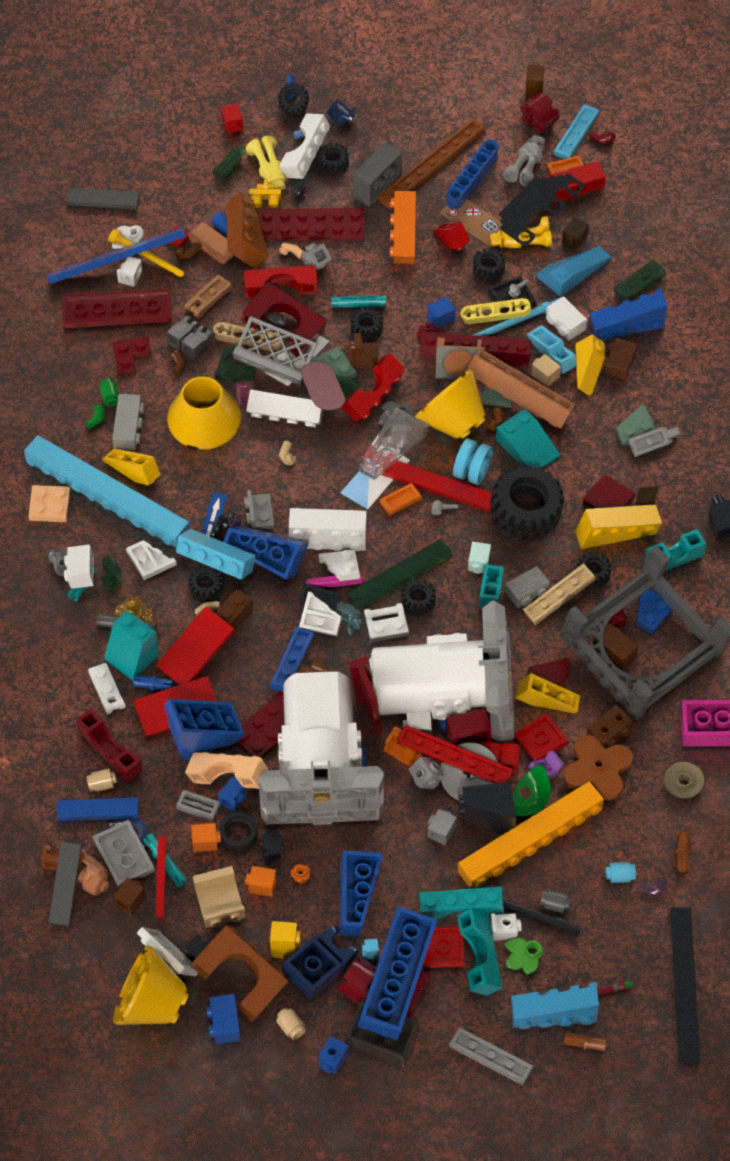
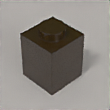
M573 217L563 230L562 242L567 246L578 249L588 236L589 224Z

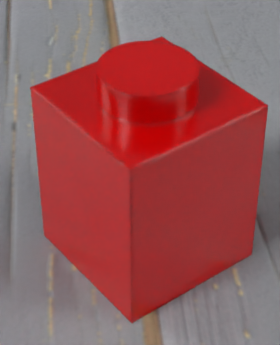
M238 104L221 107V119L226 133L243 130V118Z

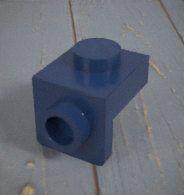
M337 99L326 113L342 126L345 122L349 124L355 117L353 113L356 108L353 107L350 110Z

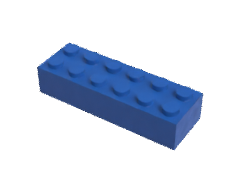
M400 906L397 907L357 1027L394 1040L398 1039L437 919Z

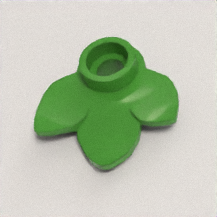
M521 938L511 939L505 943V947L511 952L506 961L507 968L512 970L523 968L526 975L533 973L537 969L538 959L543 953L540 943L534 940L526 942ZM533 949L536 951V953L531 954L529 953V950Z

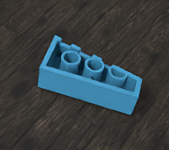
M596 982L589 983V987L581 989L579 985L570 986L569 990L563 992L558 990V988L551 989L545 995H541L540 992L511 996L513 1028L528 1029L531 1026L548 1028L551 1025L565 1027L576 1023L590 1025L593 1022H597L599 1000Z

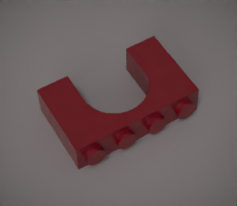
M269 282L263 286L247 305L241 317V321L247 324L250 316L264 321L267 316L274 312L287 313L295 318L299 326L293 334L313 342L323 333L327 320L322 315L316 314L308 306L299 303L291 295L285 294L277 286ZM252 322L250 327L256 330L259 325ZM292 338L288 339L286 348L295 345ZM307 344L299 346L302 355H304L311 346ZM297 348L288 351L296 357L300 356Z

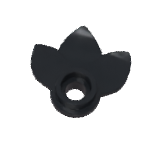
M230 510L225 515L221 514L217 518L210 537H213L219 529L223 531L232 520L230 516L233 514V510Z

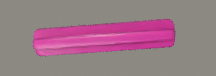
M361 573L360 579L340 581L336 575L306 580V584L319 588L354 585L363 582Z

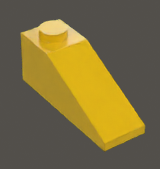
M593 334L576 343L577 388L589 396L593 393L605 358V344Z
M114 448L102 458L103 462L135 483L150 485L161 475L154 456Z
M530 673L518 682L516 699L532 706L576 714L578 712L580 695Z

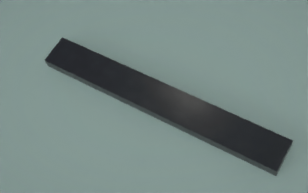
M671 907L670 920L678 1064H700L691 907Z

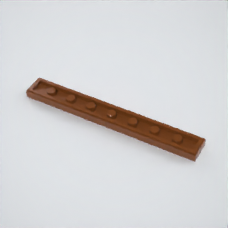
M472 118L378 195L377 200L387 208L392 209L391 197L394 198L395 191L415 190L483 134L486 127Z

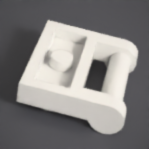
M402 603L381 609L364 610L371 643L409 636ZM396 613L398 617L372 621L374 617Z

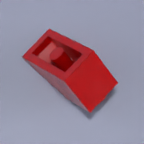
M445 222L433 229L434 234L448 249H456L458 251L465 248V244L470 242L462 222Z

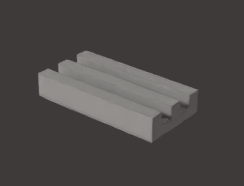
M183 789L176 804V809L214 821L221 802ZM187 797V798H190V799H193V800H196V801H199V802H202V803H205V804H208V805H211V806H214V807L211 808V807L202 805L201 803L193 802V801H190V800H187V799H184V798Z

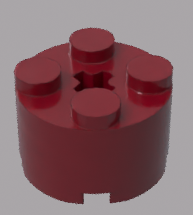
M542 92L534 94L520 106L523 114L521 117L522 121L526 125H532L537 134H541L560 118L558 109H553L551 106L553 104L552 100Z
M358 956V960L356 959L343 977L345 978V983H340L337 991L356 1004L364 1006L377 967L361 956Z

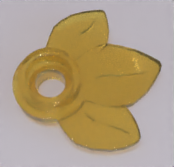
M129 597L125 600V603L119 604L115 608V616H121L128 610L140 620L143 619L150 623L153 620L152 611L145 607L142 600L137 597Z

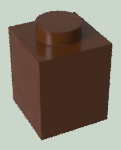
M127 877L114 894V903L117 907L132 915L145 898L143 884L138 880L133 881Z

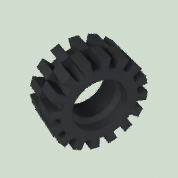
M292 82L290 85H284V88H281L278 94L279 108L281 107V111L286 112V115L291 114V116H294V114H297L299 116L301 112L304 113L309 104L307 89H304L302 84L299 86V83L293 84ZM290 94L299 95L300 102L297 105H290L287 102V97Z
M329 143L330 146L325 144L324 148L321 147L320 151H318L319 169L322 172L325 171L326 175L331 173V176H334V173L340 175V171L344 173L349 165V151H347L346 147L344 148V145L341 144L339 146V143H335V145ZM330 157L339 158L337 161H329L327 159Z
M484 248L482 252L479 250L473 258L474 275L478 276L479 280L483 278L484 282L489 279V282H492V279L497 281L498 277L501 278L505 272V257L502 256L501 252L498 253L497 249L492 251V248H489V251H486V248ZM490 262L495 264L496 266L487 268L484 267L482 264Z
M362 307L360 312L356 310L355 314L351 315L352 335L361 333L362 341L367 339L368 342L371 341V338L376 340V336H381L383 332L382 314L380 315L378 310L375 312V308L369 310V307H366V310H364ZM369 321L372 322L374 325L371 327H363L360 325V323Z
M589 551L588 555L584 553L583 558L580 556L577 562V568L584 563L586 567L597 566L601 569L600 573L594 574L596 580L589 584L588 588L590 585H592V588H596V585L602 587V583L605 585L607 580L609 581L611 561L609 562L608 557L604 558L605 554L603 553L598 555V551H595V554H592V551Z
M202 566L201 570L198 567L196 572L192 571L191 576L189 575V591L194 599L197 597V601L200 602L203 599V603H205L209 599L210 602H213V598L217 600L219 595H222V590L224 589L223 577L217 569L214 568L212 570L210 566L206 569L205 566ZM204 580H210L213 582V586L201 588L199 583Z
M417 578V582L411 579V584L407 581L405 586L402 587L401 603L404 610L407 609L409 614L411 611H413V615H417V612H419L421 616L424 611L427 614L429 609L432 611L436 603L435 587H432L431 582L427 584L425 579L423 582H420L421 578ZM414 593H422L426 598L422 601H415L411 596Z

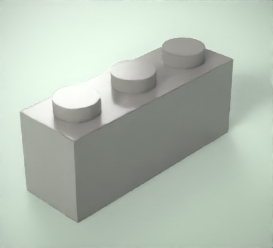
M118 395L112 438L113 448L136 451L137 444H140L141 433L138 432L143 426L141 413L144 414L145 403L141 401V395Z

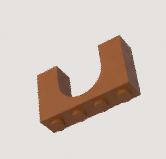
M225 926L193 961L191 967L206 980L222 962L228 959H240L248 963L255 974V986L237 1009L253 1022L282 990L288 980L281 970H276L270 965L271 962L265 956H260L255 952V948L251 943L244 942L234 928Z

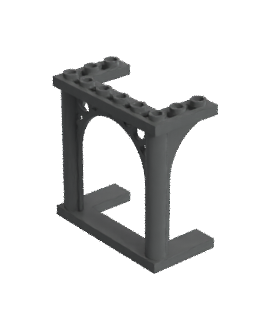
M658 546L651 549L641 574L594 609L584 614L576 606L570 609L560 633L563 641L574 649L576 656L586 662L588 669L600 678L602 685L608 687L613 693L614 698L626 707L628 714L634 716L637 720L644 715L649 706L713 657L718 659L722 656L730 642V625L723 617L716 621L711 630L665 580L663 573L670 559ZM652 587L701 640L702 644L664 673L653 677H637L623 672L612 663L604 648L603 633L606 624L615 614ZM596 627L599 629L598 633L594 631ZM588 636L595 637L598 643L595 645L588 644L585 638ZM595 649H598L601 654L598 655ZM619 677H623L626 680L625 684ZM632 681L636 682L632 690H630L629 683Z

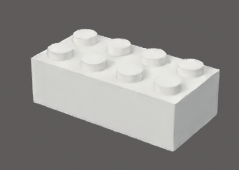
M290 508L289 538L309 542L307 549L366 551V511Z

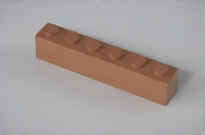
M481 348L474 355L466 370L467 372L472 369L476 380L481 381L488 388L496 390L503 397L513 400L520 407L530 410L535 416L545 419L552 426L560 429L575 406L574 403Z

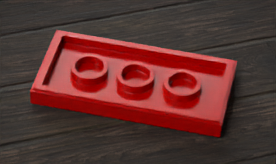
M205 606L156 666L179 685L193 681L236 630Z
M208 676L133 700L146 738L170 730L167 724L168 717L164 710L165 703L169 699L217 702Z

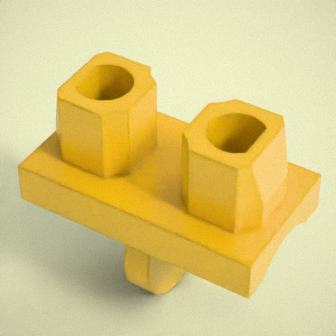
M264 179V184H257V189H249V196L253 200L255 208L262 207V200H269L270 208H278L279 202L282 200L281 189H275V184H268V179Z

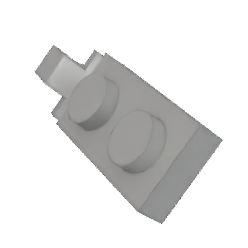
M660 427L630 438L628 443L636 458L668 446L673 442V438L678 437L680 432L678 427L667 430V427Z

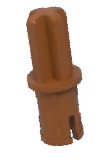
M687 832L678 834V849L675 851L677 855V870L681 873L689 870V856L692 853L690 850L691 835Z
M565 1033L564 1044L584 1048L583 1050L587 1048L605 1052L606 1038L588 1036V1034Z

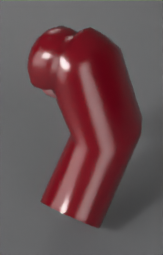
M592 130L589 133V138L604 145L614 141L616 135L610 131L600 134Z

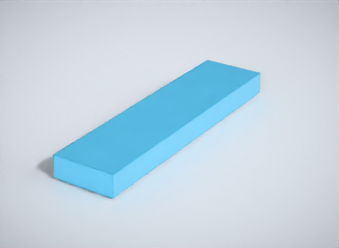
M584 104L555 148L553 155L562 159L572 157L598 117L599 110Z

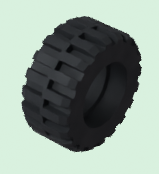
M522 465L516 466L515 469L510 468L506 470V473H502L495 482L490 500V513L493 514L494 522H498V527L501 530L505 529L507 534H514L516 538L520 539L522 537L533 539L534 536L540 538L543 537L544 533H550L552 528L558 524L564 504L563 489L559 486V481L556 478H552L551 473L548 471L544 472L540 467L532 468V465H527L526 467H522ZM517 494H529L536 497L543 507L534 511L523 510L512 502L511 497Z

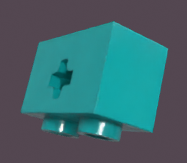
M485 564L479 596V609H482L491 601L500 602L504 567Z

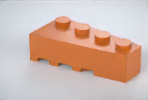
M395 191L394 198L391 197V208H394V214H391V224H394V230H390V241H394V246H390V257H393V264H415L416 191Z

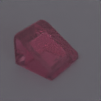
M254 381L236 383L238 404H248L250 390H255Z

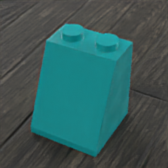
M126 610L113 623L104 660L133 681L135 680L133 679L134 675L139 676L159 656L156 631Z

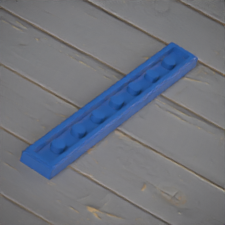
M181 227L47 274L49 283L52 284L185 237V233Z

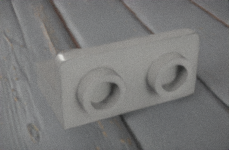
M247 490V497H244L245 509L249 508V513H246L247 524H251V529L256 530L274 529L270 493L251 495V490Z

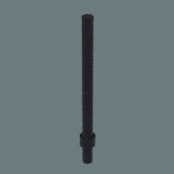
M465 886V889H474V888ZM503 899L504 908L553 925L555 929L580 934L582 927L567 922V919L555 918Z

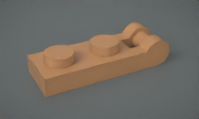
M218 274L185 304L184 308L188 312H193V315L200 319L205 311L232 289V284Z

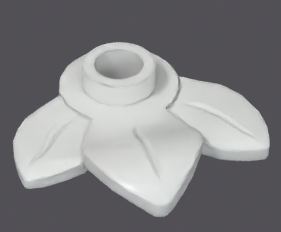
M120 226L117 228V230L122 232L124 238L133 243H138L143 239L144 231L140 226ZM112 243L113 249H121L125 247L122 244L114 245Z

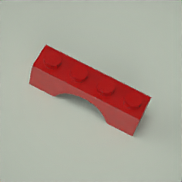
M315 265L244 271L246 299L254 298L267 282L275 286L289 285L295 288L300 295L318 293Z
M391 353L385 355L372 369L375 376L373 391L363 392L359 389L348 396L341 408L355 422L361 418L363 420L366 419L371 413L369 410L372 407H376L382 401L380 397L383 394L386 395L392 389L391 384L401 379L403 376L401 373L405 367Z

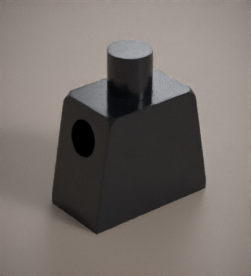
M720 494L712 498L713 505L710 506L708 514L716 541L730 537V499L724 501Z

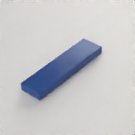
M296 627L270 683L271 689L284 692L283 686L285 681L290 676L298 673L313 641L315 632Z
M138 797L57 801L58 822L138 818Z

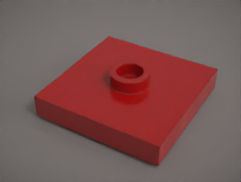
M547 713L515 733L516 740L533 761L543 759L549 751L554 750V752H557L569 744L568 739Z
M459 926L435 927L423 962V968L465 967L464 937L460 935Z

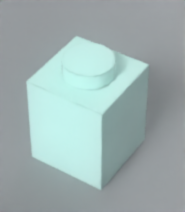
M472 541L468 571L478 574L484 573L485 564L489 565L491 544Z

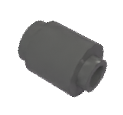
M544 889L540 905L545 906L544 909L564 913L565 910H569L571 898H568V893Z

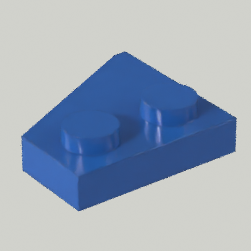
M649 589L641 595L636 625L653 635L672 612V609L660 595Z

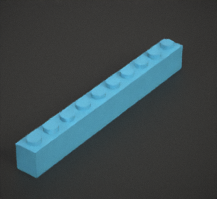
M39 435L24 450L26 462L29 465L36 466L46 475H51L60 483L69 485L75 492H81L89 500L100 503L105 509L114 511L120 518H126L134 526L145 529L151 536H157L167 545L177 548L179 535L190 529L187 520Z

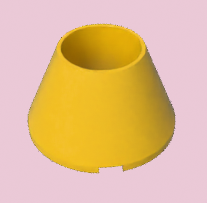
M196 377L189 380L183 386L168 410L167 422L173 437L183 445L195 446L198 449H212L227 443L235 436L241 423V411L236 400L216 380L209 377ZM200 404L213 405L203 409L195 408V406Z

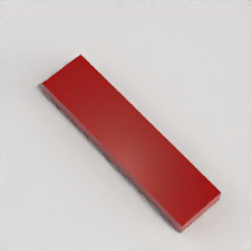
M159 836L157 842L156 919L158 921H165L166 836Z

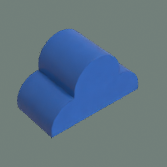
M169 699L165 703L164 710L168 717L167 724L183 760L190 761L193 752H208L211 754L216 748L232 745L245 735L232 702Z

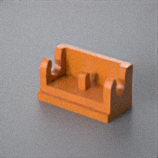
M395 726L385 741L386 746L383 752L410 767L420 757H427L397 744L402 730Z

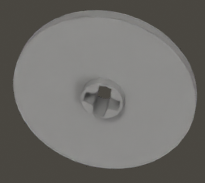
M463 743L458 745L463 749L498 763L494 754L480 744ZM441 764V771L444 775L441 779L442 785L446 792L458 801V795H462V787L492 784L473 775L469 778L465 772L447 764Z

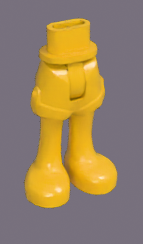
M545 216L541 218L538 226L527 228L537 236L529 245L552 246L548 217ZM497 230V233L490 234L492 247L521 248L520 243L503 231ZM521 232L519 239L526 242L530 239L527 236L530 235L527 232Z

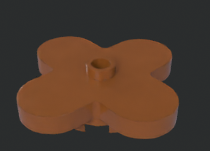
M580 736L574 745V753L578 761L569 764L564 771L566 785L576 790L590 781L603 799H616L620 796L623 789V781L619 773L631 767L633 761L632 751L624 745H614L605 749L595 736Z

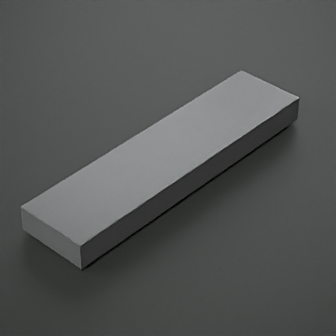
M460 1027L449 1043L450 1048L523 1086L533 1070V1065Z

